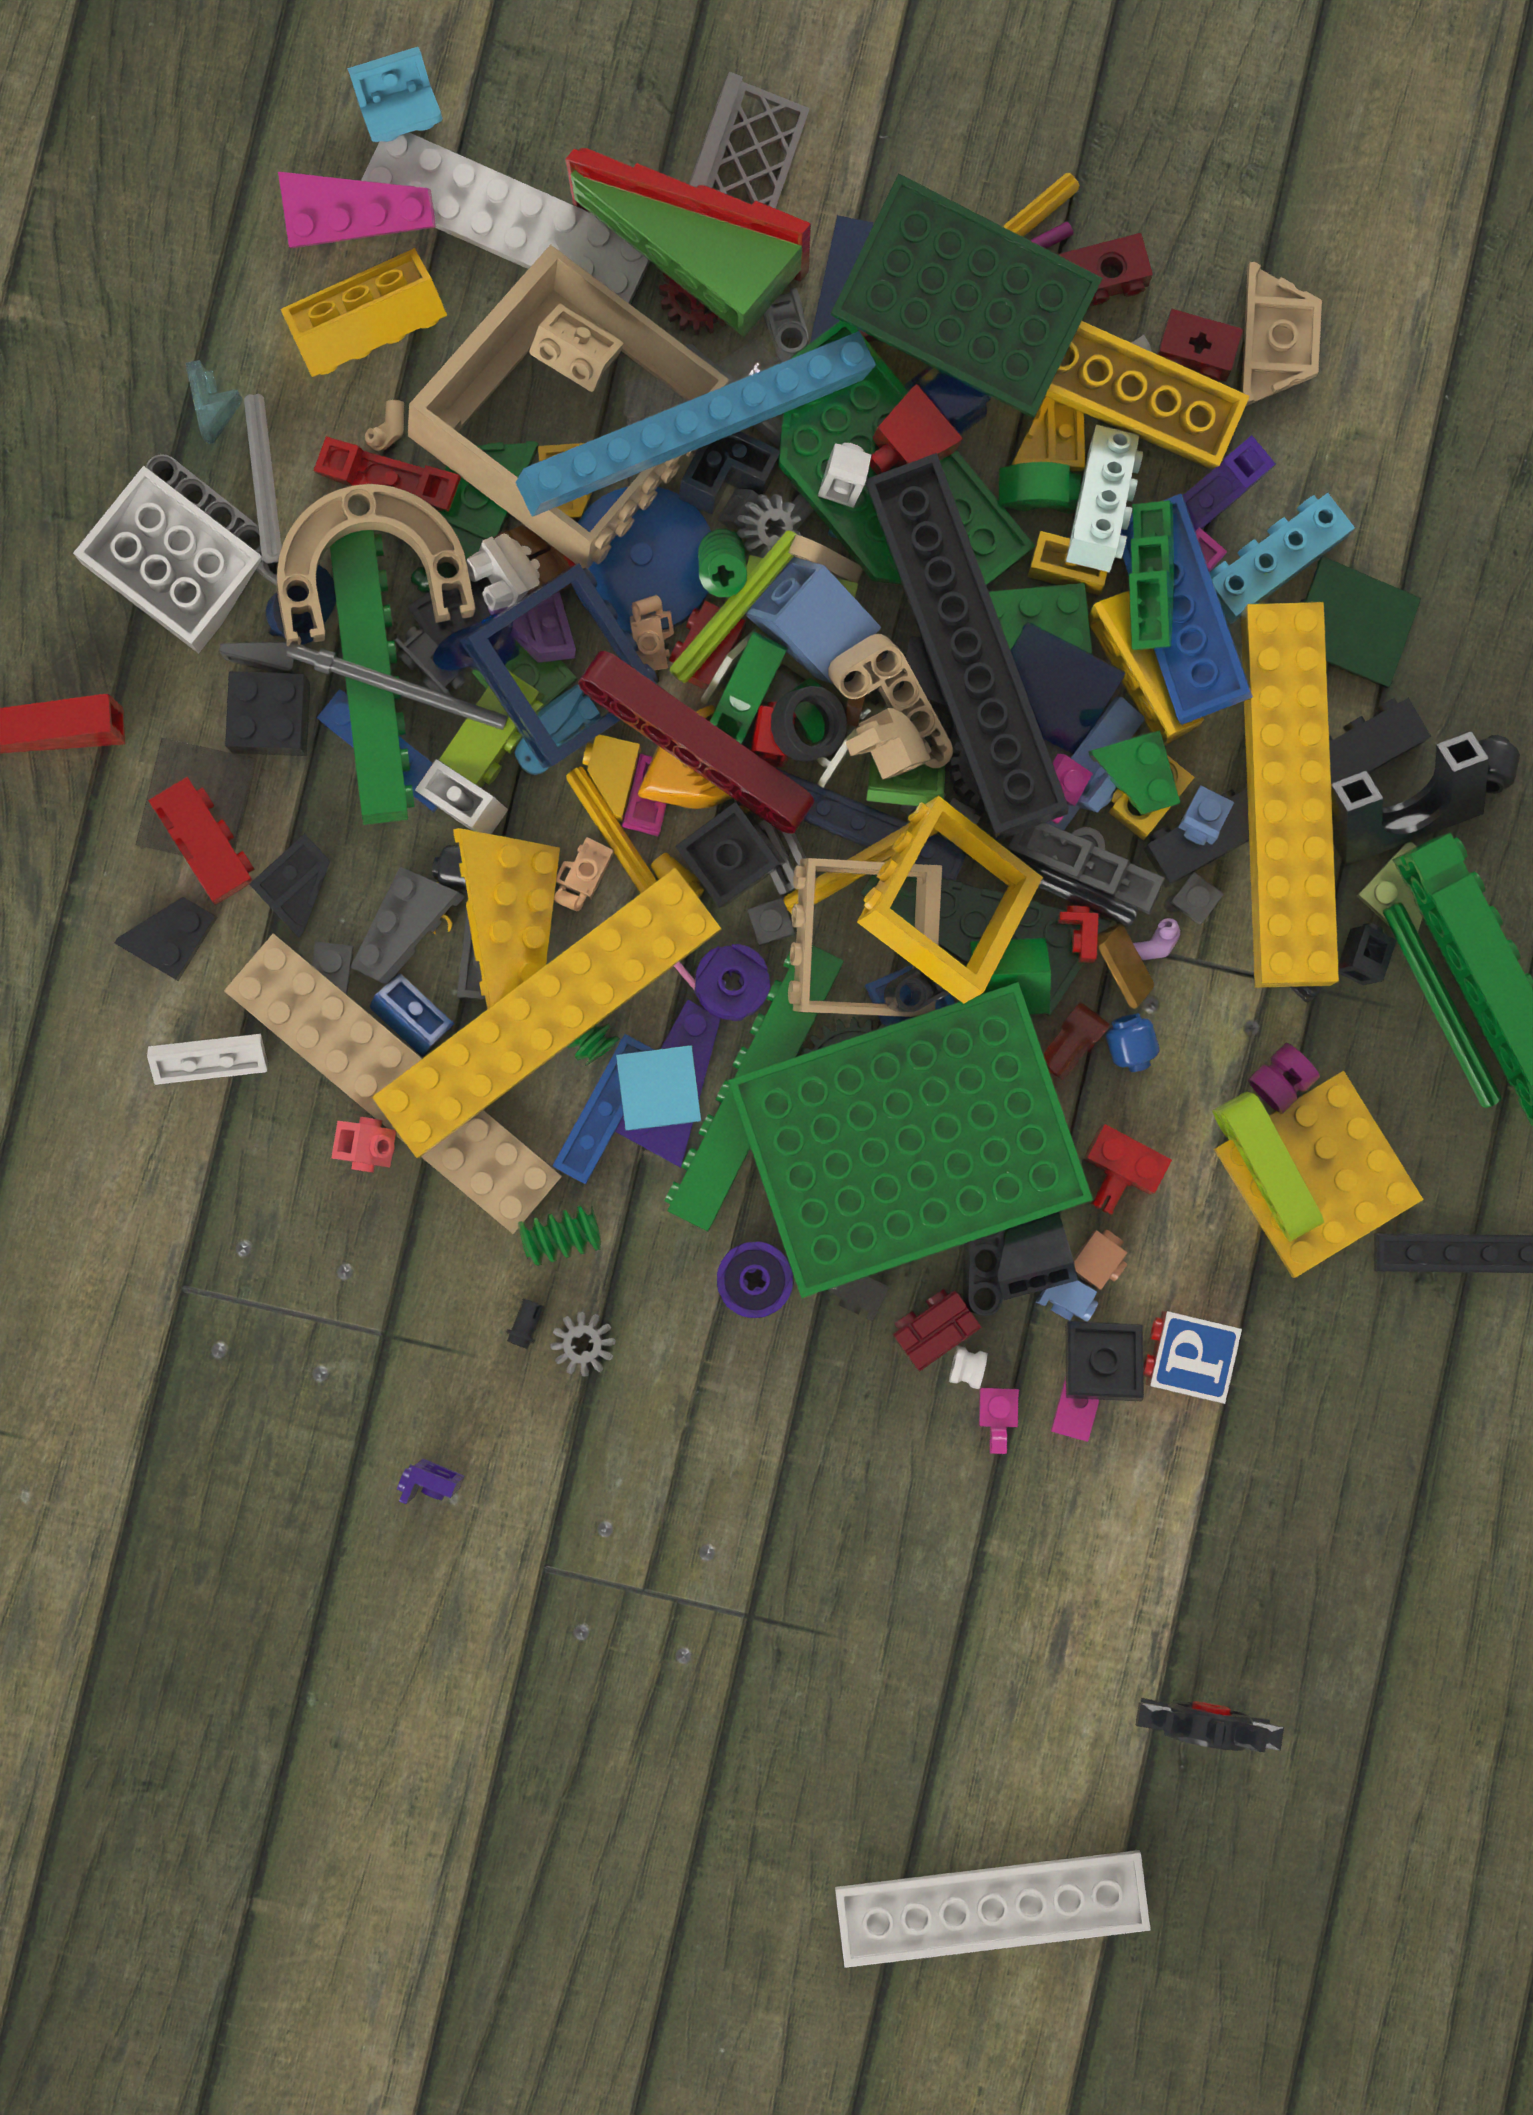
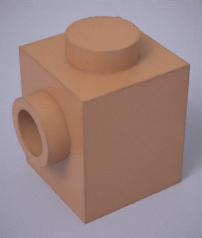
M1107 1229L1102 1234L1097 1230L1092 1231L1073 1258L1077 1276L1097 1290H1101L1109 1279L1115 1282L1127 1266V1263L1123 1261L1127 1252L1121 1248L1124 1242Z

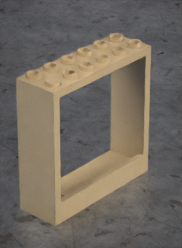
M550 244L409 404L408 437L575 564L580 563L582 568L588 569L593 562L600 564L605 559L608 551L611 549L609 543L616 535L623 537L634 522L632 516L639 508L646 510L657 495L655 489L662 481L667 484L672 480L680 467L677 463L685 454L642 471L589 532L557 507L532 517L515 483L518 477L458 433L460 429L529 352L539 325L559 303L624 342L621 349L624 354L686 401L728 385L729 379ZM697 449L686 453L688 457L692 456Z

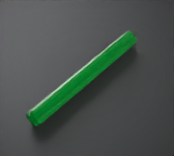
M1401 902L1387 907L1383 910V915L1480 1105L1483 1108L1494 1106L1502 1100V1097L1407 910Z

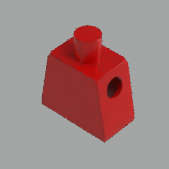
M916 384L877 428L873 440L879 449L871 455L869 465L879 475L887 472L893 466L897 468L937 453L939 460H942L957 450L963 438Z

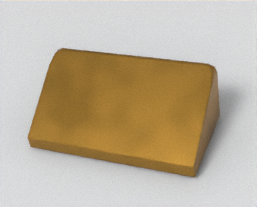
M1118 923L1098 933L1097 945L1130 1008L1135 1009L1152 991L1154 982L1124 925Z

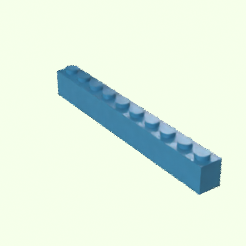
M860 331L528 466L522 470L515 483L531 516L534 517L862 381L876 364Z

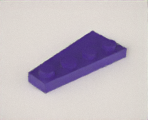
M687 1000L661 1049L692 1045L698 1099L700 1100L721 1018L712 1015L706 1009ZM623 1116L615 1132L681 1168L693 1122L626 1131Z

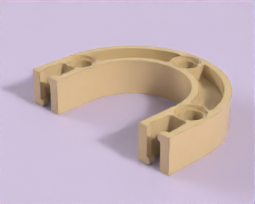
M364 484L345 487L331 492L311 504L298 517L283 542L277 568V594L287 646L291 642L301 644V638L298 637L297 632H293L291 615L304 612L311 614L315 628L310 630V636L313 637V641L325 640V629L316 586L317 567L324 553L334 542L347 534L361 530H378L393 534L404 540L415 550L426 570L436 623L450 620L448 608L443 606L442 590L457 588L463 603L460 606L462 618L473 617L475 605L467 563L458 537L447 520L434 507L405 490L385 485ZM360 500L368 506L369 511L365 515L356 516L349 511L348 505L352 501ZM449 562L456 568L457 574L452 578H444L438 573L437 566L440 563ZM292 586H301L307 591L308 597L304 601L295 602L287 596V590Z

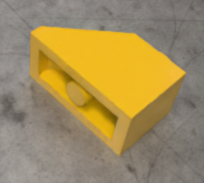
M599 734L595 737L594 744L587 743L583 764L588 765L589 777L615 818L623 822L638 757L641 754V746L638 743Z

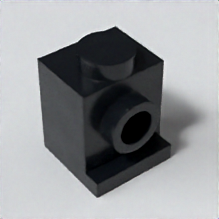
M1365 923L1363 926L1351 928L1338 963V973L1363 986L1384 981L1397 940L1384 934L1385 930L1374 924Z

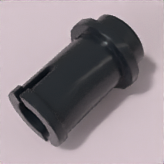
M523 1298L511 1330L507 1329L506 1333L509 1334L507 1342L528 1349L530 1343L534 1344L535 1339L532 1337L545 1307Z

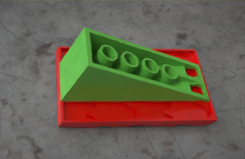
M588 148L573 149L565 159L573 205L593 214L743 337L747 335L793 279L801 282L809 272L811 223L756 200L751 205L705 185L691 186L638 163L631 167Z

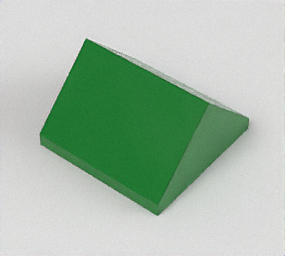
M1046 938L1010 940L982 994L1018 982L1029 1015L1049 1014L1051 968ZM979 941L970 942V957H972Z

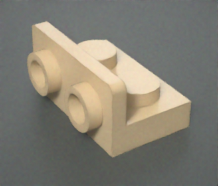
M559 303L539 325L529 353L593 392L597 388L603 372L620 354L624 342Z

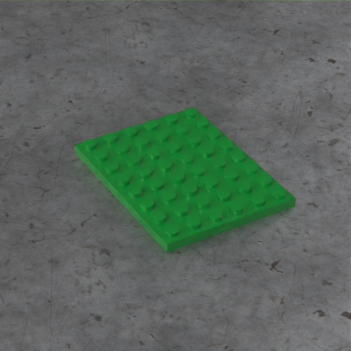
M1018 982L979 995L964 1004L958 1002L728 1080L801 1298L1093 1200Z

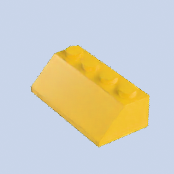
M415 248L280 309L312 377L319 374H329L336 370L340 364L351 359L364 358L373 349L386 343H397L406 334L419 328L432 327L438 323L439 319L447 316L432 278Z
M1126 591L1095 603L1088 615L1089 627L1138 711L1144 716V721L1151 733L1160 730L1165 746L1199 727L1204 721L1203 717L1183 725L1178 721L1154 648L1132 649L1130 592Z

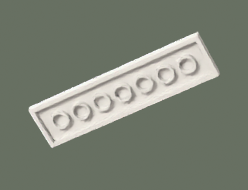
M412 133L399 135L398 138L389 142L380 141L361 181L431 189L436 223L435 228L527 269L534 264L551 244L629 304H631L650 264L646 257L590 212Z
M1139 1850L835 1887L845 1968L1150 1931L1142 1858Z

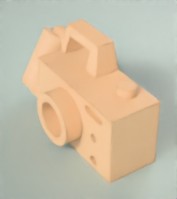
M657 595L633 602V616L630 617L633 639L638 646L636 653L643 664H648L654 671L667 669L666 657H670L669 649L665 650L664 640L674 634L670 610L663 611L661 599ZM668 617L669 629L662 630L660 619Z
M586 837L583 845L580 844L577 850L579 853L575 861H564L556 878V883L560 887L554 896L555 903L574 911L581 910L586 898L592 899L614 855L613 849ZM567 867L570 871L565 881H562L560 878ZM569 889V890H571V891H574V892L578 893L579 896H577V895H575V894H572V893H570V892H567L566 890Z

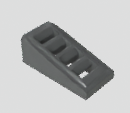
M286 642L220 644L219 648L220 654L226 661L273 673L298 674L301 663L299 660L287 657L289 646H287Z

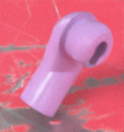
M1165 918L1158 924V928L1150 941L1133 943L1141 959L1149 960L1168 956L1179 940V925L1174 919Z

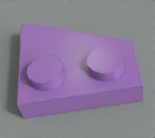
M560 592L553 594L504 627L538 663L575 658L576 648ZM488 607L489 613L493 617H495L504 610H506L508 607H504L494 611H491Z

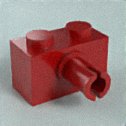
M1106 1124L1100 1126L1083 1160L1100 1168L1106 1174L1091 1205L1101 1209L1108 1196L1109 1198L1102 1211L1113 1215L1114 1209L1126 1186L1131 1187L1132 1185L1148 1195L1155 1194L1172 1159Z

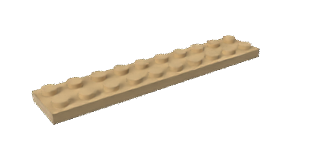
M272 934L227 986L224 992L375 1119L382 1120V1124L387 1129L395 1130L372 1099V1096L422 1058L280 938ZM484 1110L421 1156L512 1234L519 1229L518 1222L522 1221L524 1223L563 1177ZM396 1131V1136L404 1142V1140Z

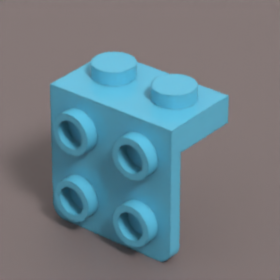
M418 46L348 68L360 110L373 142H389L402 134L415 130L423 131L430 129L442 121V114L430 86Z

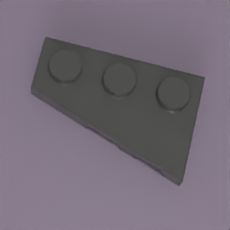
M400 867L350 968L383 984H387L416 952V945L429 930L434 932L442 923L440 918L452 904L457 906L465 896L453 889Z

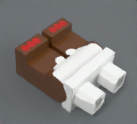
M524 524L510 531H504L495 537L483 540L479 552H476L466 560L471 581L476 582L488 577L492 585L485 587L483 591L484 601L491 611L504 607L509 608L567 568L576 565ZM571 583L568 584L567 586H565L564 588H562V589L559 590L558 592L563 591V590H565V589H567V588L572 587V584H571Z

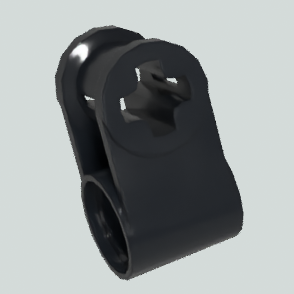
M914 966L913 969L887 984L884 990V1000L887 1006L895 1012H915L950 993ZM904 985H907L912 992V999L907 1005L900 999V990Z

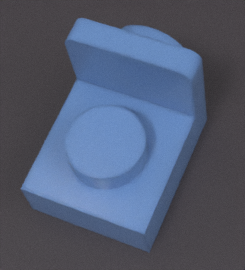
M1200 785L1178 828L1186 831L1184 836L1199 845H1205L1206 842L1213 844L1217 840L1234 802Z

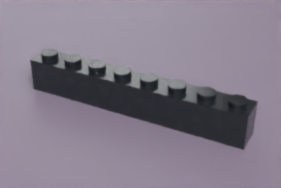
M1409 697L1399 703L1395 698L1383 703L1375 709L1378 715L1365 721L1363 716L1351 721L1343 727L1346 733L1334 740L1329 734L1331 784L1367 771L1369 774L1421 745L1431 737ZM1247 788L1238 794L1231 789L1221 795L1233 801L1234 804L1220 830L1217 840L1213 844L1206 842L1205 845H1199L1184 836L1186 831L1178 827L1171 831L1168 825L1148 836L1151 842L1143 850L1157 874L1165 878V888L1249 841Z

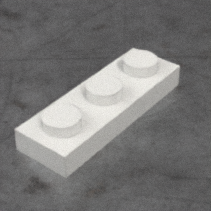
M261 1034L148 1046L147 1052L155 1085L267 1072L268 1068Z

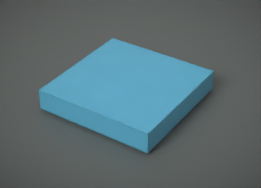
M692 1045L616 1055L626 1131L701 1121Z

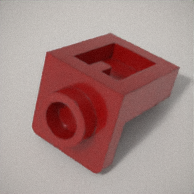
M1067 906V912L1059 913L1058 924L1080 925V930H1073L1072 952L1079 953V962L1094 963L1097 959L1098 913H1089L1090 907Z

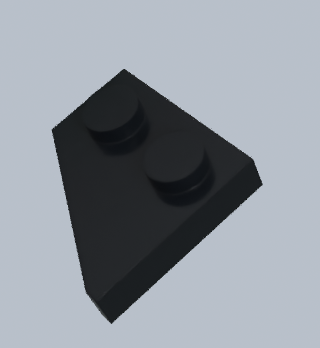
M304 833L249 885L299 938L304 933L331 861Z
M182 897L118 937L114 943L179 981L218 917Z

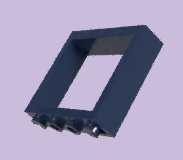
M580 563L567 568L460 640L542 768L554 766L621 719L609 711L557 747L487 638L571 583L618 658L655 684L659 682L654 670L648 664L644 665L636 653L638 646L633 637L628 632H623L616 621L618 615L609 601H603L597 592L595 577L587 568H582Z

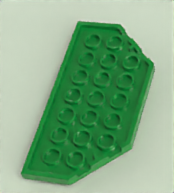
M840 320L792 358L856 333L858 330ZM863 337L876 364L875 367L862 381L783 413L778 467L872 581L902 585L869 497L866 482L853 508L818 496L827 463L835 443L841 445L843 443H852L860 446L865 453L872 455L879 449L873 440L877 428L908 393L904 385ZM956 450L953 454L940 460L985 584L988 586L1030 553L1035 545L1006 509L999 505L996 497ZM870 465L866 479L877 475Z

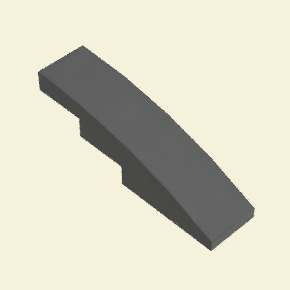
M1046 823L1014 834L1008 848L1018 855L1132 904L1138 910L1149 915L1165 883L1164 877L1130 864L1129 860L1094 846L1093 842Z

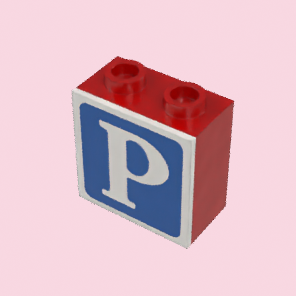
M1162 1311L1161 1318L1155 1317L1151 1328L1150 1339L1156 1340L1153 1354H1147L1143 1364V1377H1147L1146 1385L1225 1404L1242 1329Z

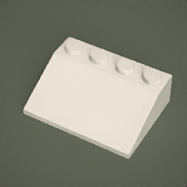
M145 466L140 469L73 552L82 565L198 654L221 627L262 560V556Z

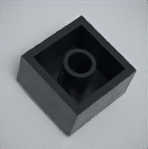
M229 671L225 746L232 754L307 756L310 681L305 674Z
M739 802L733 803L675 846L719 908L730 904L786 863L749 810Z

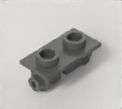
M413 626L405 634L407 641L404 644L398 638L395 639L397 647L400 649L396 654L397 657L411 671L417 667L426 676L422 683L428 689L451 696L448 690L452 686L455 690H458L467 681L463 676L464 671L446 653L436 662L431 659L441 648L424 629L419 630L416 626Z

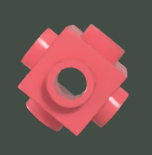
M360 1117L359 1123L337 1121L331 1158L352 1162V1170L374 1173L375 1166L390 1168L395 1149L396 1130L382 1128V1120Z

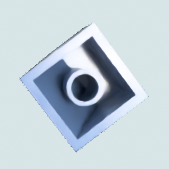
M796 557L792 558L745 614L776 643L788 648L786 652L815 678L832 683L828 676V667L831 661L867 637L876 634L881 628L824 565Z

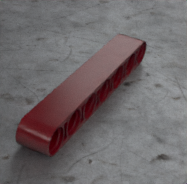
M607 651L598 652L579 679L578 685L588 697L776 829L787 834L795 833L813 806L814 798L806 789L614 654Z

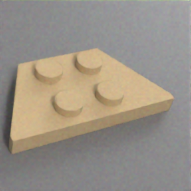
M1249 262L1247 267L1241 392L1250 396L1246 406L1316 377L1319 372L1322 300L1307 291L1298 290L1293 283L1282 277L1279 280L1261 270V265L1256 262Z

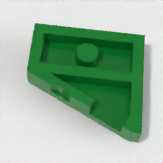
M1160 730L1088 751L1089 757L1094 762H1098L1111 777L1110 780L1119 790L1124 791L1129 797L1131 804L1141 815L1180 804Z

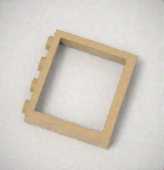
M806 858L800 859V866L795 867L793 883L794 888L799 889L798 904H794L792 909V926L797 927L796 943L793 942L790 948V963L795 965L794 981H790L788 987V1000L790 1004H793V1011L917 1017L935 1010L936 1001L915 1012H895L887 1004L809 1000L815 871L877 875L885 862ZM913 864L907 877H917L915 928L938 945L942 866Z

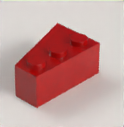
M187 776L148 800L214 905L237 893L253 881L249 873L255 870L243 851L236 854L229 841L235 837L223 819L216 822L211 815L209 809L213 808L214 804L203 787L196 791Z

